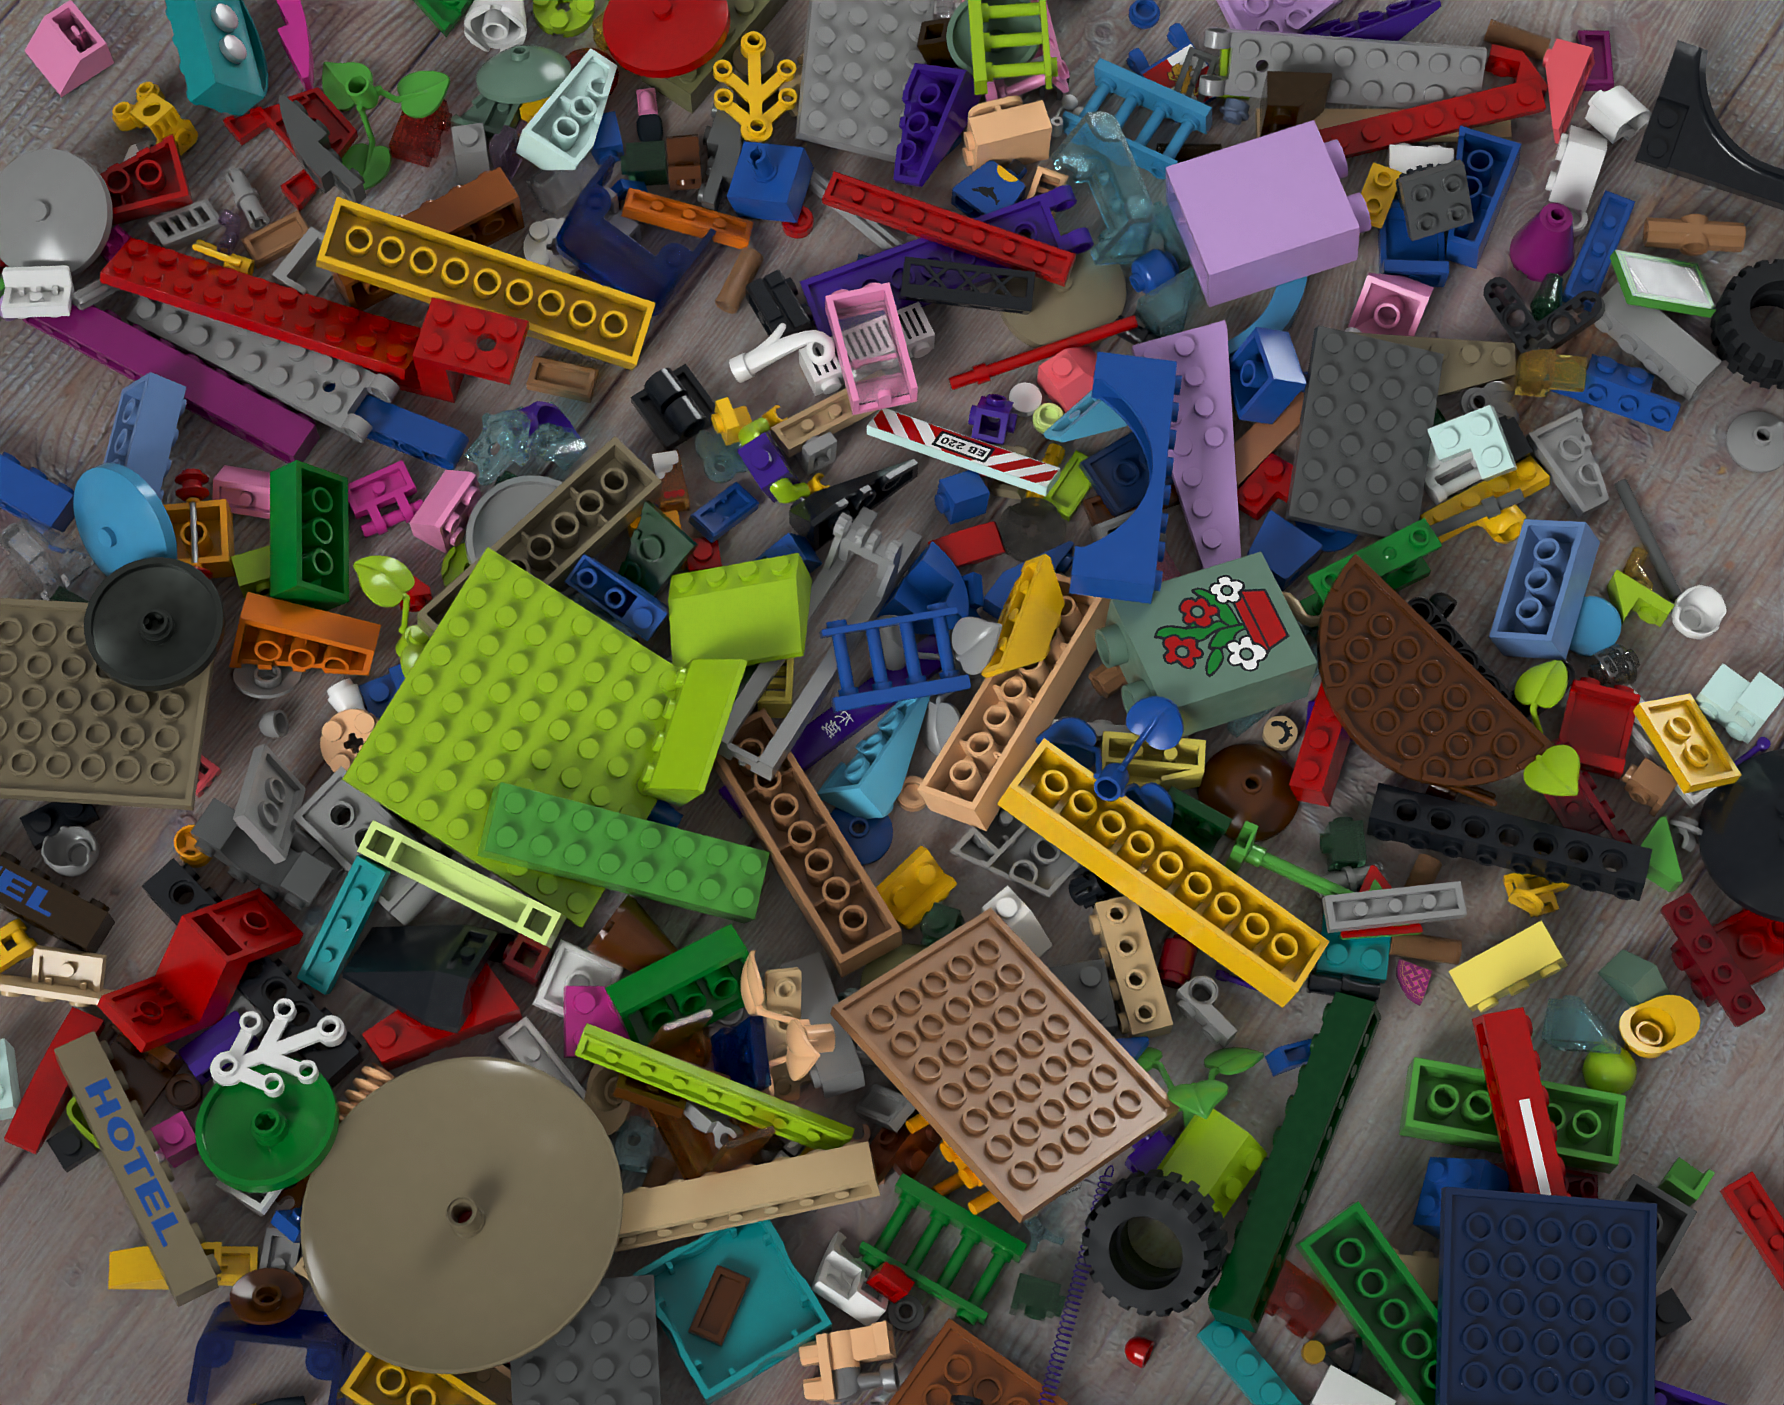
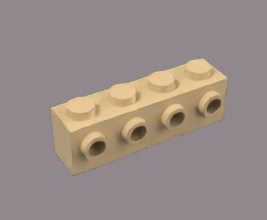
M1126 896L1095 903L1093 915H1089V923L1093 935H1099L1102 947L1098 948L1099 959L1104 958L1106 968L1108 967L1112 980H1109L1112 999L1113 1001L1118 1000L1121 1013L1117 1014L1121 1034L1127 1033L1128 1038L1142 1036L1153 1038L1170 1034L1173 1021L1139 905Z

